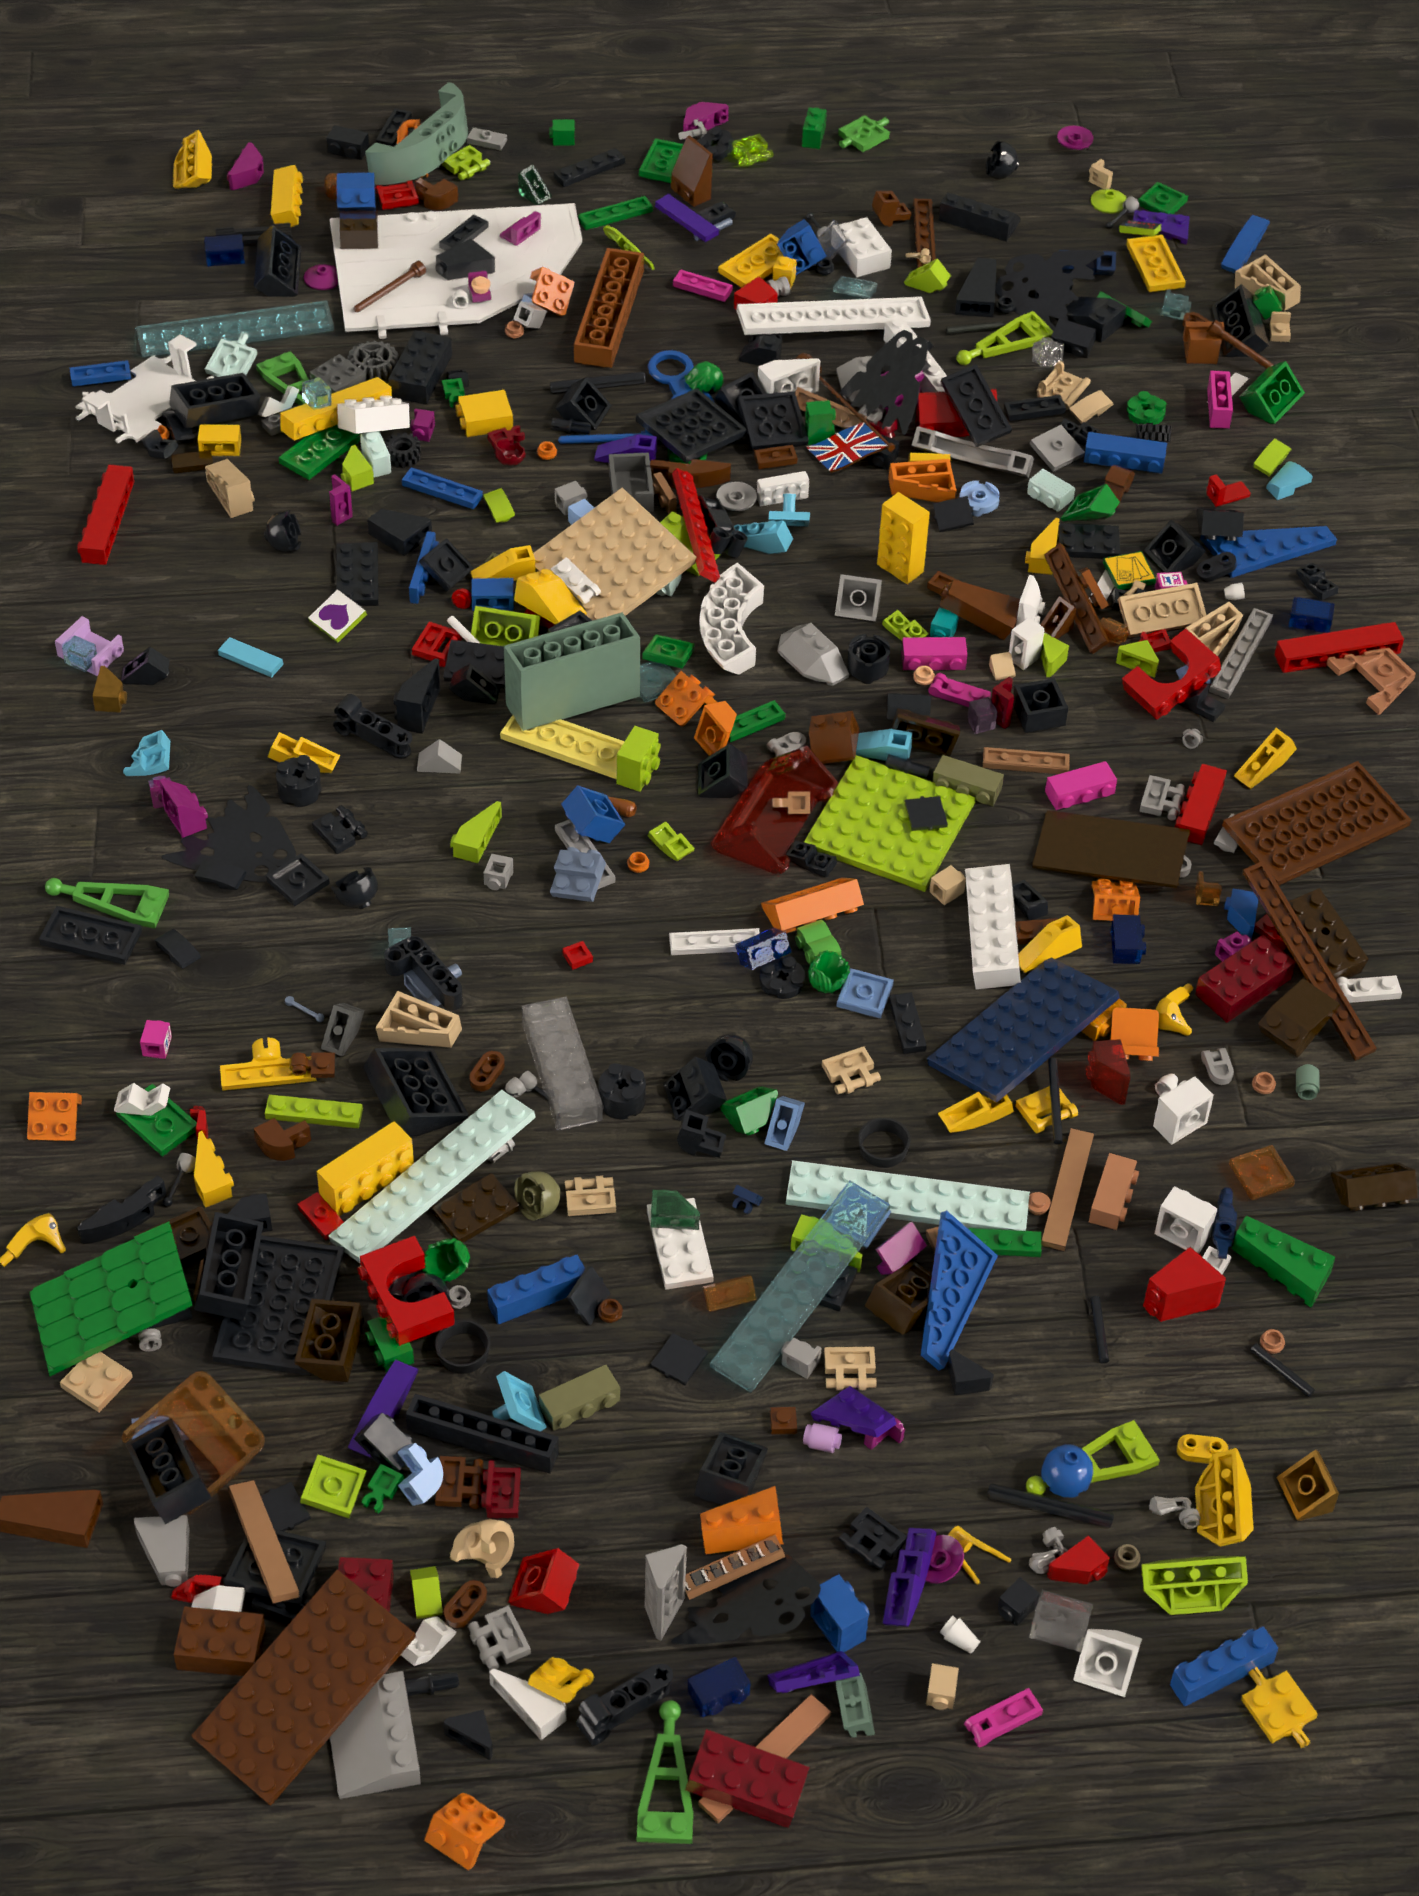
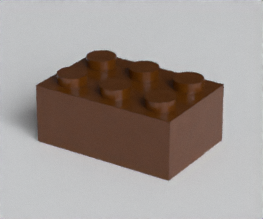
M184 1607L174 1651L177 1670L244 1676L261 1657L266 1631L264 1615Z

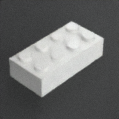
M806 471L757 480V500L760 507L783 503V494H796L795 500L808 498L809 478Z

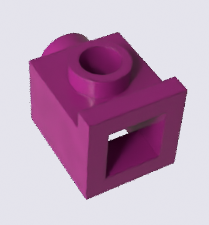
M415 409L414 419H412L410 427L411 431H413V437L416 436L420 441L429 442L435 428L434 411Z
M1237 931L1225 939L1218 940L1215 955L1223 962L1252 941L1249 936H1242Z

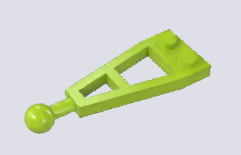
M1032 311L1017 317L976 343V349L959 351L956 359L960 365H968L972 358L979 355L983 358H988L1037 346L1050 341L1054 331ZM1019 327L1030 336V338L1010 342L1005 337ZM996 341L1000 344V345H998V346H994V347H989V348H987L988 346L992 345V344L995 343Z
M1135 1420L1109 1430L1082 1448L1093 1463L1091 1483L1138 1474L1158 1466L1160 1461ZM1115 1440L1129 1464L1099 1469L1091 1455ZM1032 1476L1026 1482L1027 1492L1042 1495L1046 1487H1049L1040 1476Z

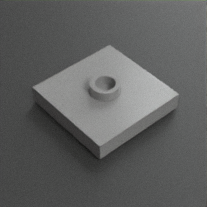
M1062 425L1031 439L1029 443L1053 472L1078 460L1085 454L1083 449Z

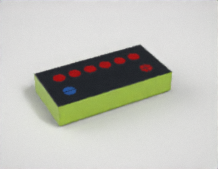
M1125 220L1119 225V232L1155 236L1161 231V224Z

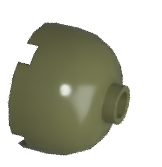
M531 1171L517 1178L514 1187L516 1202H521L524 1209L520 1211L527 1219L535 1221L555 1211L559 1205L560 1188L552 1176L541 1171Z

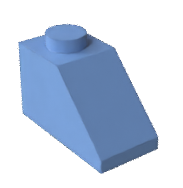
M784 1096L776 1100L764 1144L785 1151L788 1150L799 1126L804 1102Z

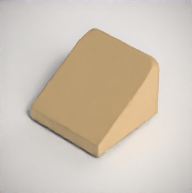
M1010 652L990 656L989 667L995 680L1016 676Z

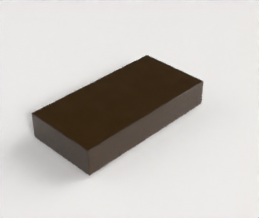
M211 450L171 455L174 473L205 470V466L213 464Z

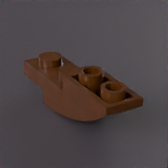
M692 459L691 464L660 460L650 461L652 480L653 474L661 472L670 488H676L672 472L676 468L687 471L693 476L695 488L719 485L731 479V463Z

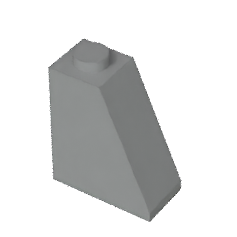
M182 1515L166 1525L161 1517L134 1518L137 1537L161 1585L175 1587L187 1581L189 1561V1523L187 1515Z

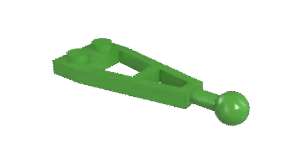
M291 351L256 364L259 374L283 394H285L288 386L299 389V392L306 390L308 396L305 398L299 393L297 394L294 402L298 405H303L317 399V395L300 361ZM296 370L301 381L286 385L277 377Z
M51 878L45 884V890L49 895L69 894L72 895L73 901L126 922L154 929L169 897V889L149 885L78 882L75 887L62 884L57 878ZM83 893H102L103 896L101 900H98ZM113 894L142 896L136 913L109 904Z
M672 1700L663 1702L659 1709L660 1717L664 1720V1734H658L639 1805L637 1842L692 1844L693 1809L690 1792L685 1790L688 1780L680 1735H674L675 1721L679 1718L681 1709L678 1703ZM664 1746L674 1748L677 1768L659 1767ZM655 1779L679 1780L684 1813L648 1811Z

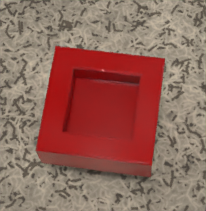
M583 941L562 948L563 956L572 970L593 962V956Z

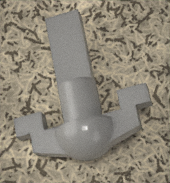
M694 120V126L698 125L699 129L678 133L679 140L685 139L689 135L702 138L707 133L702 121Z

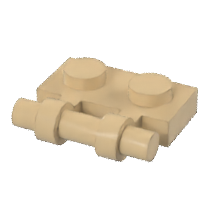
M865 1047L822 1060V1067L830 1082L833 1083L840 1080L842 1083L834 1087L837 1095L844 1092L846 1094L852 1093L854 1089L862 1086L867 1088L872 1086L874 1082L881 1080L878 1072L869 1073V1070L874 1069V1062ZM857 1074L860 1075V1078L854 1080L850 1079L851 1076Z
M603 1175L596 1176L593 1179L574 1177V1180L565 1181V1190H572L566 1191L568 1216L616 1213L613 1177L603 1178Z
M824 1347L825 1374H835V1378H826V1388H836V1391H842L849 1386L858 1388V1390L876 1388V1378H866V1373H875L874 1347ZM844 1374H858V1378H844Z

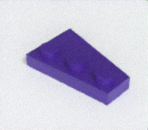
M1134 210L1133 221L1161 224V231L1158 233L1165 235L1166 239L1171 240L1173 237L1181 240L1182 244L1187 245L1190 216Z

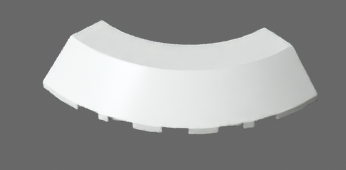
M739 563L724 571L720 575L719 580L710 586V591L702 601L700 612V631L708 652L722 669L738 675L755 666L756 647L749 641L744 630H742V626L748 615L759 605L763 604L764 585Z

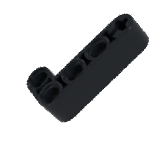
M408 937L385 950V970L389 975L400 976L413 970L444 1008L451 1011L457 1010L462 1006L461 983L421 937Z

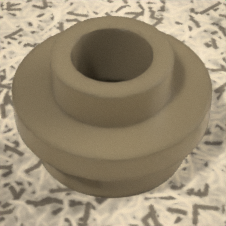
M1125 1544L1115 1551L1114 1561L1121 1569L1132 1570L1140 1563V1553L1133 1545ZM1123 1557H1129L1131 1560H1125Z

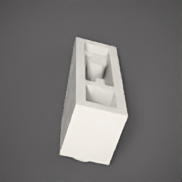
M494 1668L489 1671L490 1685L540 1740L544 1739L566 1721L567 1706L564 1702L528 1685V1682Z

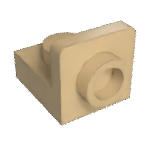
M1100 159L1092 164L1089 169V182L1102 189H1109L1113 172L1104 168V160Z
M1272 312L1269 324L1270 341L1290 342V312Z

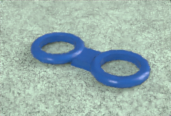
M667 350L655 354L650 359L648 364L649 374L656 381L669 385L674 395L671 399L693 390L685 382L684 378L694 367L692 360L686 354L680 351ZM665 359H674L682 362L686 369L679 375L668 376L660 373L656 365ZM705 391L702 392L715 403L714 399L709 393Z

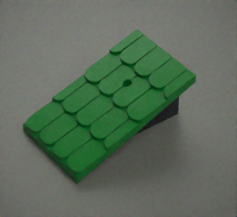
M170 1222L134 1236L133 1240L104 1252L102 1256L67 1270L63 1275L38 1285L30 1291L50 1377L142 1330L154 1329L192 1319L190 1308L192 1302Z

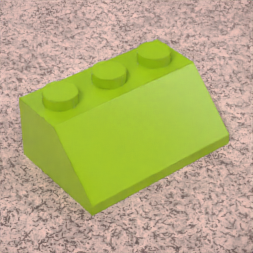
M475 606L471 634L482 644L498 646L513 644L537 637L541 616Z

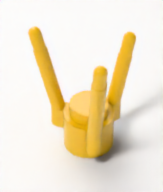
M959 1526L954 1527L948 1534V1536H952L959 1541L964 1553L972 1545H975L1007 1563L1011 1562V1558L974 1538ZM964 1560L962 1567L975 1584H980L979 1579Z

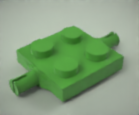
M864 115L840 128L838 135L844 139L839 142L840 147L844 149L849 145H853L864 152L889 138L890 134L889 131L883 128V126L889 124L888 119L884 117L879 121H875Z

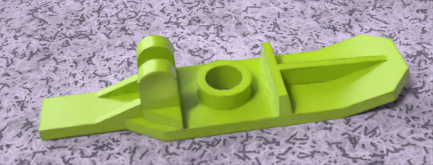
M608 225L604 226L605 235L614 240L621 250L640 252L616 228ZM644 256V264L654 270L653 263Z

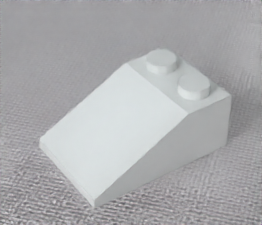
M819 359L774 360L758 367V381L767 394L796 391L797 387L811 393L819 390Z

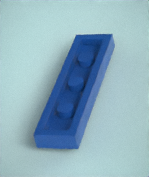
M410 468L402 479V486L471 509H475L483 498V491L414 468Z
M427 531L409 586L410 603L418 604L420 596H424V583L429 581L430 573L419 563V560L439 544L436 541L435 532Z

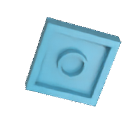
M783 494V511H769L768 521L784 520L786 526L808 527L810 512H795L796 494Z
M505 1371L497 1375L505 1404L493 1410V1416L505 1421L511 1418L538 1431L547 1428L533 1387Z

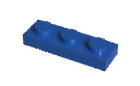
M128 360L70 368L72 386L131 379Z

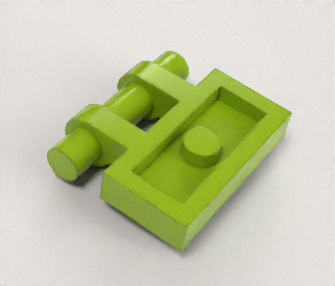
M469 145L450 155L442 163V166L453 174L461 172L458 174V178L464 180L465 178L473 177L476 172L484 171L490 165V161L488 159L482 161V153Z

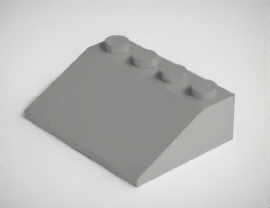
M403 1671L384 1674L330 1736L339 1799L421 1784Z

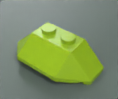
M1208 1556L1160 1560L1141 1564L1143 1591L1169 1615L1222 1611L1239 1591L1248 1584L1245 1556Z

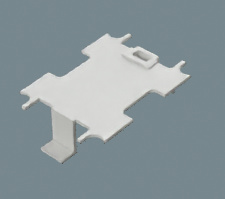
M179 335L168 342L170 356L159 359L153 355L130 370V373L136 377L114 392L106 393L102 390L96 393L91 392L90 394L82 392L83 402L75 407L76 409L83 410V412L76 419L80 421L92 413L97 417L98 423L113 432L116 430L125 432L115 439L117 443L128 438L134 439L137 443L152 430L159 428L161 423L157 422L156 419L163 415V411L172 409L169 405L171 385L195 381L191 376L187 351L197 346V344ZM171 360L173 363V368L166 365Z

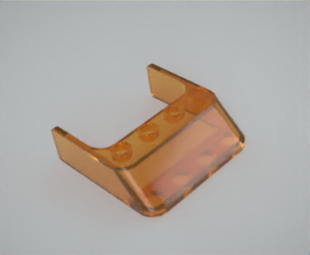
M203 1371L195 1372L129 1426L123 1432L121 1439L126 1443L157 1417L165 1416L172 1418L173 1422L219 1473L220 1478L207 1488L211 1497L236 1477L261 1451L265 1443V1437L261 1430L212 1376ZM198 1506L187 1513L191 1515L201 1506Z

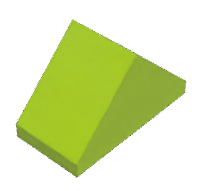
M1044 633L1041 660L1046 677H1051L1067 661L1069 645Z
M1148 640L1122 645L1118 648L1117 664L1130 669L1139 666L1147 675L1155 678L1159 659Z
M436 1566L410 1570L416 1618L421 1619L443 1615Z

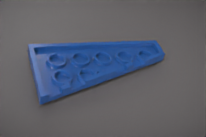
M1327 526L1243 531V537H1237V541L1225 540V536H1217V540L1204 539V535H1201L1202 542L1213 556L1223 552H1231L1235 555L1237 567L1228 574L1231 578L1336 545L1337 538Z
M947 1210L940 1214L921 1348V1356L937 1370L945 1367L951 1349H954L998 1256Z

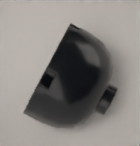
M996 141L990 150L993 151L992 157L988 156L986 174L990 177L1003 179L1010 176L1014 170H1017L1019 160H1017V153L1012 145Z
M290 510L272 515L267 522L266 530H264L266 541L274 549L281 552L295 551L301 546V541L297 542L298 535H301L299 522L294 513L289 514Z
M370 867L363 868L365 872L360 874L356 870L345 875L335 882L337 887H331L341 904L350 908L359 907V909L366 908L371 904L370 900L377 893L378 883Z
M733 1034L718 1037L709 1045L705 1053L707 1061L714 1064L719 1079L727 1082L728 1079L741 1080L748 1073L753 1062V1053L748 1042L742 1037Z
M422 1273L411 1277L405 1283L402 1289L401 1301L418 1302L444 1292L450 1302V1294L447 1285L441 1278L434 1274Z

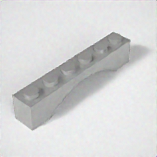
M918 426L912 442V446L917 450L933 454H951L950 458L1027 478H1029L1034 461L1032 455L986 445L976 447L973 442Z

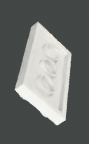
M689 1198L647 1205V1214L665 1290L713 1282V1273L695 1199Z

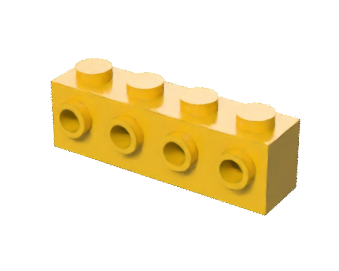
M295 165L274 170L271 217L275 224L290 223L291 227L298 225L299 216H301L299 207L302 205L300 194H302L301 183L303 182L302 173L297 171Z

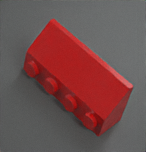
M990 389L997 401L996 389ZM946 392L919 393L915 421L916 428L918 426L953 437L969 436Z

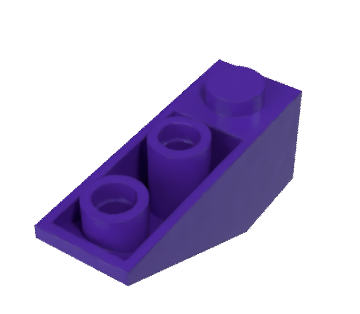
M636 434L598 445L594 461L609 463V454L649 453L650 461L655 460L657 437Z

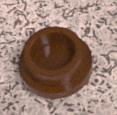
M606 1299L598 1307V1315L605 1322L613 1323L622 1317V1306L615 1299Z

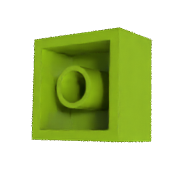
M638 726L633 727L617 753L618 785L641 792L644 785L649 784L653 770H657L660 764L658 753L661 744L658 743V733Z

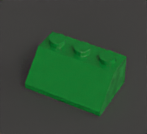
M1284 361L1269 366L1239 398L1248 413L1270 424H1275L1305 392L1287 362Z

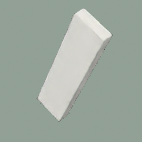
M759 928L669 933L671 955L761 951Z

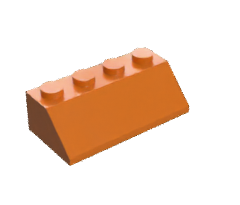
M842 877L763 902L761 905L774 929L783 931V933L795 931L796 926L802 924L807 925L821 918L830 920L836 918L837 913L843 911L845 914L855 912L857 907L864 905L857 879Z

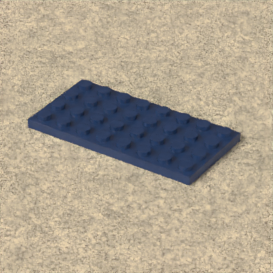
M1051 957L1042 962L1024 977L1021 983L1013 986L927 1058L928 1065L997 1103L1120 998L1119 991Z

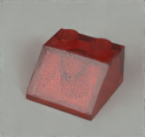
M1121 1039L1093 1042L1092 1051L1088 1052L1089 1065L1086 1066V1077L1088 1080H1091L1094 1090L1120 1105H1125L1131 1076Z

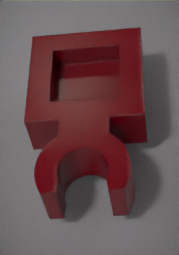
M519 425L512 427L508 431L504 427L488 432L487 439L495 449V443L499 439L508 438L509 442L514 444V441H523L525 433H520Z

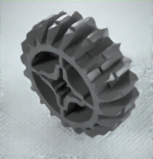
M374 340L373 342L367 341L365 344L359 343V346H354L353 350H349L347 359L365 372L366 381L379 377L384 382H387L399 360V355L395 347H390L389 343L384 344L383 341L378 343Z

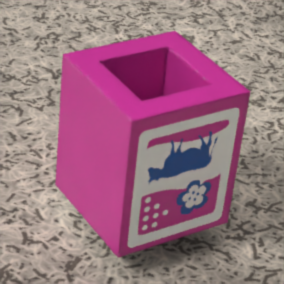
M1181 572L1157 573L1155 590L1187 585V581L1183 580Z
M159 1020L146 1021L140 1040L143 1056L166 1059L172 1038L170 1023Z

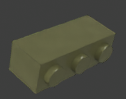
M942 755L934 771L933 782L936 783V786L954 789L958 793L976 797L975 801L994 806L1002 790L1004 774Z
M604 1365L539 1394V1407L551 1429L555 1431L559 1428H566L572 1422L581 1418H588L596 1411L605 1407L610 1408L620 1401V1386L607 1365Z

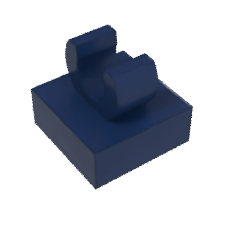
M736 1185L733 1194L738 1196L733 1202V1207L738 1209L740 1203L745 1202L746 1208L744 1213L746 1214L751 1213L752 1203L759 1206L763 1197L739 1185Z

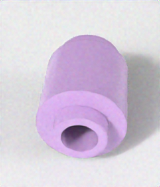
M816 1423L813 1425L807 1424L803 1437L804 1445H809L811 1449L834 1453L835 1449H839L842 1441V1434L838 1433V1428Z

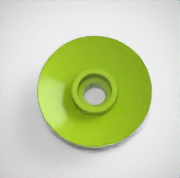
M1101 189L1091 196V204L1100 212L1113 214L1123 210V203L1127 198L1117 190Z

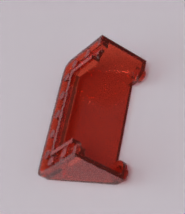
M808 746L767 760L757 770L747 789H745L712 840L711 846L720 854L773 874L784 873L789 868L790 862L789 857L785 854L810 814H788V807H772V798H788V792L810 791L811 813L818 801L828 800L834 795L838 781Z

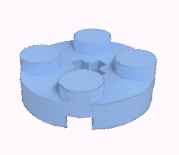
M971 481L962 486L959 497L968 496L970 507L973 508V516L979 517L998 508L999 491L993 484L988 482L979 484V481Z

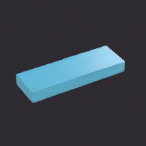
M230 637L218 649L219 656L271 678L283 665V659Z

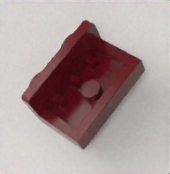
M489 1461L488 1470L483 1471V1485H487V1492H482L481 1506L486 1508L487 1518H518L521 1468H495L494 1461Z

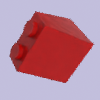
M1189 1247L1149 1278L1143 1306L1150 1315L1155 1316L1161 1322L1214 1309L1220 1304L1226 1277Z

